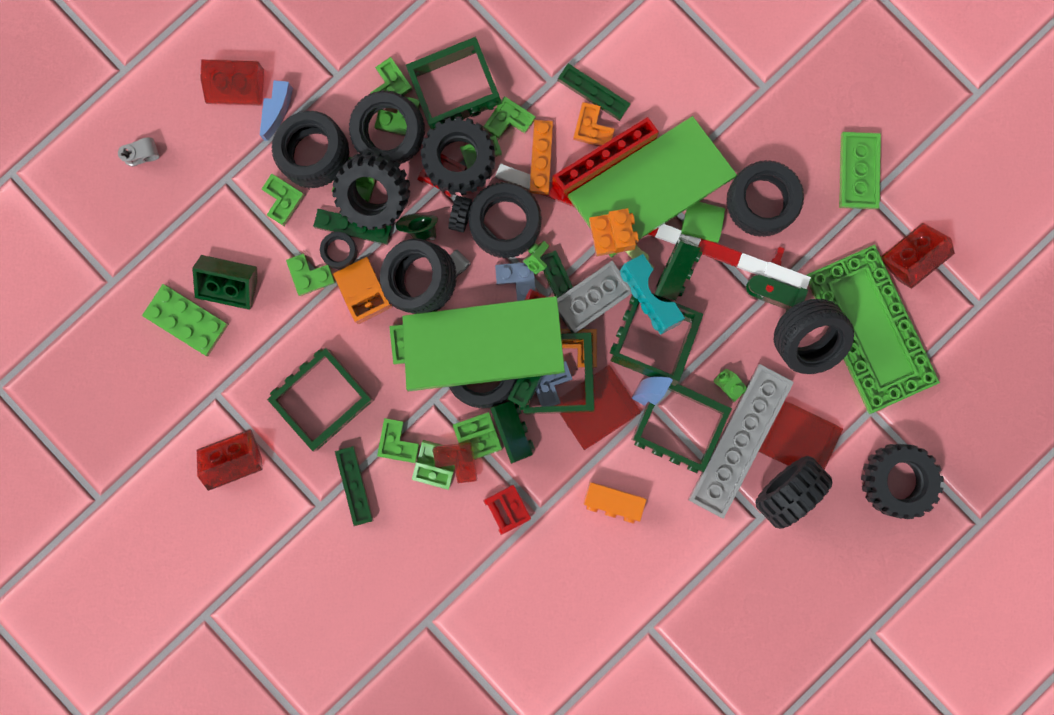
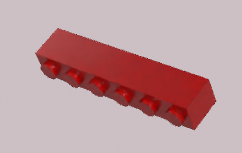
M649 117L643 119L554 174L552 178L553 187L562 199L566 198L573 191L656 140L659 131Z

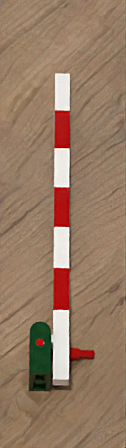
M500 163L495 178L508 183H516L530 190V174ZM549 182V194H540L574 207L568 196L564 199L560 197L552 182ZM666 224L661 225L648 234L672 244H676L680 236L700 245L702 255L756 274L746 284V292L751 297L786 309V311L794 305L805 301L811 277L781 266V258L785 250L782 247L777 249L775 257L771 262H766L712 241L681 234V230Z

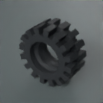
M458 195L455 197L448 229L462 233L465 232L472 199Z

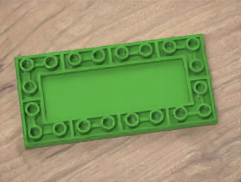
M692 116L568 195V198L589 228L590 217L607 215L609 211L628 208L629 213L634 215L635 224L632 225L633 232L637 231L638 239L640 240L733 180L737 174ZM618 253L609 254V256L612 258Z
M875 245L806 275L811 277L809 286L815 299H826L834 302L853 325V344L843 360L869 414L940 383Z
M557 296L403 316L406 390L408 392L565 373Z

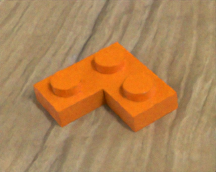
M582 102L573 140L601 146L612 139L613 128L596 124L601 106Z
M561 329V334L571 333L569 329ZM581 329L576 333L592 334L593 368H597V329ZM584 340L562 341L563 349H577V368H585Z

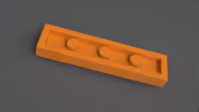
M534 120L530 193L549 194L553 121Z

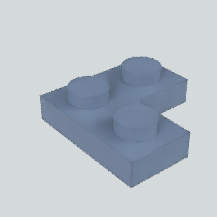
M525 263L495 265L497 285L516 283L517 301L525 300L529 289L535 291L534 273L529 270Z
M566 361L564 362L565 373L543 375L536 389L541 407L561 404L555 386L572 380Z

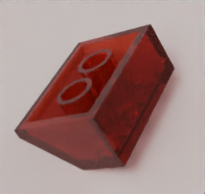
M201 59L200 79L206 104L262 106L264 68L259 61Z
M922 223L882 255L881 258L894 277L912 289L953 256L955 251L952 239L949 236Z
M251 429L197 449V477L208 491L263 470L262 457Z

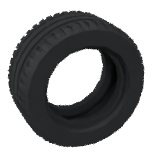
M382 90L368 94L354 107L349 119V135L358 153L362 155L363 152L370 151L371 155H373L375 151L381 152V156L385 157L388 155L392 157V162L395 163L397 161L400 165L406 163V161H409L417 154L424 139L425 124L422 114L411 100L399 93ZM385 108L399 110L404 116L407 125L406 136L403 142L391 150L377 148L371 141L368 133L369 122L372 116Z
M302 111L293 114L280 124L273 137L271 148L275 164L289 180L304 188H319L320 186L324 187L332 183L337 177L338 171L349 159V143L345 134L331 117L322 112ZM312 134H322L327 137V152L321 160L309 166H300L295 163V148L303 138Z
M771 160L755 162L744 168L735 177L727 193V209L730 218L735 222L734 224L739 229L741 228L742 231H745V233L758 237L773 236L790 226L799 216L804 204V190L802 184H800L801 181L798 179L799 177L795 175L796 173L789 169L788 166H785V164L776 161L772 162ZM761 180L769 181L778 187L783 196V208L778 216L765 218L753 213L746 201V190L749 184Z
M500 182L487 186L474 198L469 210V227L473 239L483 251L498 258H513L527 252L536 242L541 230V209L535 196L528 189L526 190L525 187L516 183ZM511 202L521 207L527 219L526 226L521 234L507 240L497 239L489 234L484 226V219L488 210L496 203Z
M418 238L404 240L395 245L383 260L380 269V284L384 297L392 306L408 313L436 312L445 306V303L450 300L457 282L455 263L445 249L434 243ZM425 257L431 263L433 271L432 281L423 294L411 297L405 287V273L411 263Z
M810 299L794 305L782 315L775 328L773 342L778 353L790 369L801 374H817L833 368L846 357L853 344L854 328L847 316L834 302L826 299ZM829 326L827 332L820 340L809 346L798 347L800 341L809 332L819 327Z
M518 379L501 380L494 390L486 393L474 392L468 389L466 385L451 386L449 389L457 399L466 405L476 408H490L499 405L509 397Z

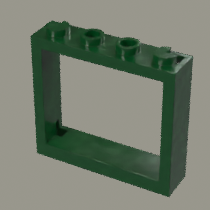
M476 36L406 64L426 120L432 130L435 129L436 123L440 122L443 124L447 118L454 121L456 117H462V120L470 116L476 117L481 112L493 110L495 106L502 104ZM476 53L492 94L432 118L417 77Z
M653 294L657 299L663 302H673ZM632 295L629 300L631 308L630 310L626 309L622 319L625 321L624 326H620L616 337L619 338L617 344L613 343L609 353L612 354L610 361L648 377L671 378L673 381L670 386L675 387L680 382L704 314L676 303L685 317L684 321L690 324L673 371L669 374L620 354L639 305L638 299Z
M591 333L561 334L562 341L584 340L586 405L530 407L529 402L527 408L520 406V410H523L525 415L595 412Z
M322 348L313 355L315 358L310 362H304L299 367L300 371L295 375L291 374L284 380L285 384L280 388L276 387L270 392L271 396L267 399L313 452L318 451L374 401L327 348L324 350ZM327 358L362 398L313 441L279 403L278 399L321 361Z
M682 385L669 386L668 390L721 414L700 464L641 437L655 406L650 402L647 403L631 440L635 441L634 445L641 449H645V447L652 449V454L661 458L663 455L670 457L669 461L680 466L681 463L687 465V470L696 474L698 471L704 472L732 408Z

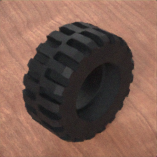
M456 117L454 121L447 118L445 123L441 124L438 122L435 124L434 130L430 129L427 132L428 137L424 138L422 142L421 161L427 177L430 178L434 186H438L439 190L443 192L447 190L452 195H456V192H460L461 195H467V191L471 190L473 193L477 191V187H483L486 184V180L490 179L492 170L495 167V150L490 134L487 130H483L481 124H474L473 120L469 118L466 121H463L462 117ZM457 141L471 144L477 153L475 163L469 169L462 172H453L446 169L442 165L440 158L443 149L450 143Z
M370 151L363 152L362 155L358 153L349 159L336 174L337 177L333 181V187L335 188L332 190L333 197H336L334 203L337 208L340 207V214L343 217L346 215L349 218L347 221L351 224L355 222L357 227L363 229L366 226L368 230H374L376 226L378 229H383L386 225H392L402 214L410 197V190L408 189L410 182L408 179L405 180L407 174L405 170H400V164L397 161L395 163L391 161L392 157L388 155L383 157L381 152L376 151L373 155H371ZM360 177L376 179L386 189L388 201L383 204H373L366 201L357 191L356 180Z
M890 444L886 445L885 448L877 449L875 455L871 454L868 460L870 462L869 464H864L863 470H866L865 475H861V480L865 481V485H862V490L867 492L868 495L865 497L868 502L873 503V508L887 516L900 519H914V517L924 516V511L930 512L934 509L933 503L938 504L940 500L938 494L943 493V488L940 485L941 482H944V477L940 476L939 472L942 469L940 465L934 464L936 459L933 455H927L928 451L915 445ZM898 463L908 464L913 469L916 477L915 488L911 495L905 499L895 498L889 491L887 483L889 472Z
M802 457L790 466H787L765 486L758 495V498H756V508L775 528L784 529L807 515L810 510L814 509L823 500V497L827 495L832 487V477L813 457Z

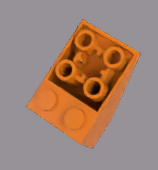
M368 257L333 273L355 323L361 324L393 308L386 297H384L380 281Z

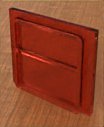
M610 365L593 375L595 412L559 413L583 450L594 445L641 413ZM585 381L560 397L561 404L557 406L586 405Z
M784 401L758 452L787 466H790L802 457L810 456L825 470L843 428L792 403Z

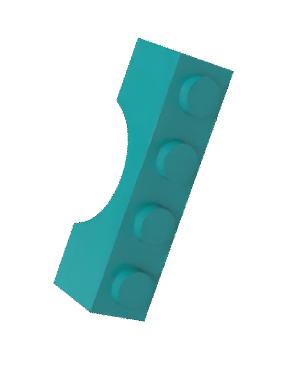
M644 254L624 263L620 274L623 281L627 282L631 288L632 295L640 302L642 311L651 319L653 328L662 335L680 325L685 317L675 302H663L651 293L648 279L654 269Z

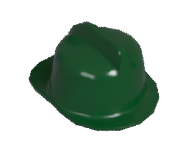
M411 214L400 218L395 226L398 231L410 233L413 239L435 240L437 237L435 224L438 218L434 215Z

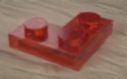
M471 442L433 447L435 467L455 465L458 483L477 481Z

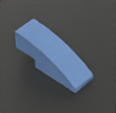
M274 80L272 98H264L260 136L264 141H268L273 136L286 115L293 90L289 82Z
M667 377L646 378L639 383L632 399L644 406L648 402L656 405L666 394L673 379Z

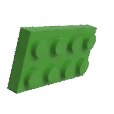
M841 133L839 208L875 210L879 208L880 133Z
M165 284L161 285L142 314L144 318L205 356H209L229 325Z

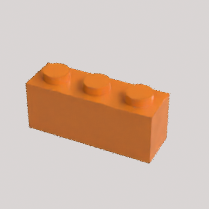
M589 481L583 504L587 506V510L597 512L598 509L603 510L607 516L616 518V515L623 516L624 521L634 524L635 520L641 521L647 499Z

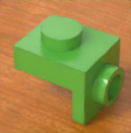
M545 241L538 245L536 243L528 249L529 254L523 260L534 274H538L547 267L540 259L549 247Z
M729 369L719 373L713 380L733 402L747 388L737 374Z

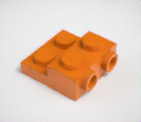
M628 208L609 211L607 215L589 218L596 257L635 249L639 239L637 231L633 232L632 225L635 224L634 215L629 213Z

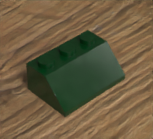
M679 236L655 287V295L675 301L678 296L682 297L686 288L683 286L685 280H690L694 272L692 266L694 262L698 263L702 255L700 245Z
M201 255L192 267L194 297L250 310L258 282L257 267Z
M509 401L490 408L510 463L512 464L532 456V451L535 448L532 440H527L525 435L528 429L525 421L521 422L518 416L522 414L519 405Z

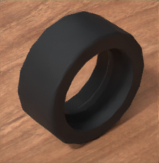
M332 232L325 236L319 249L323 261L330 267L339 270L353 264L358 253L354 240L343 232ZM334 240H344L349 245V256L343 261H333L328 255V246Z

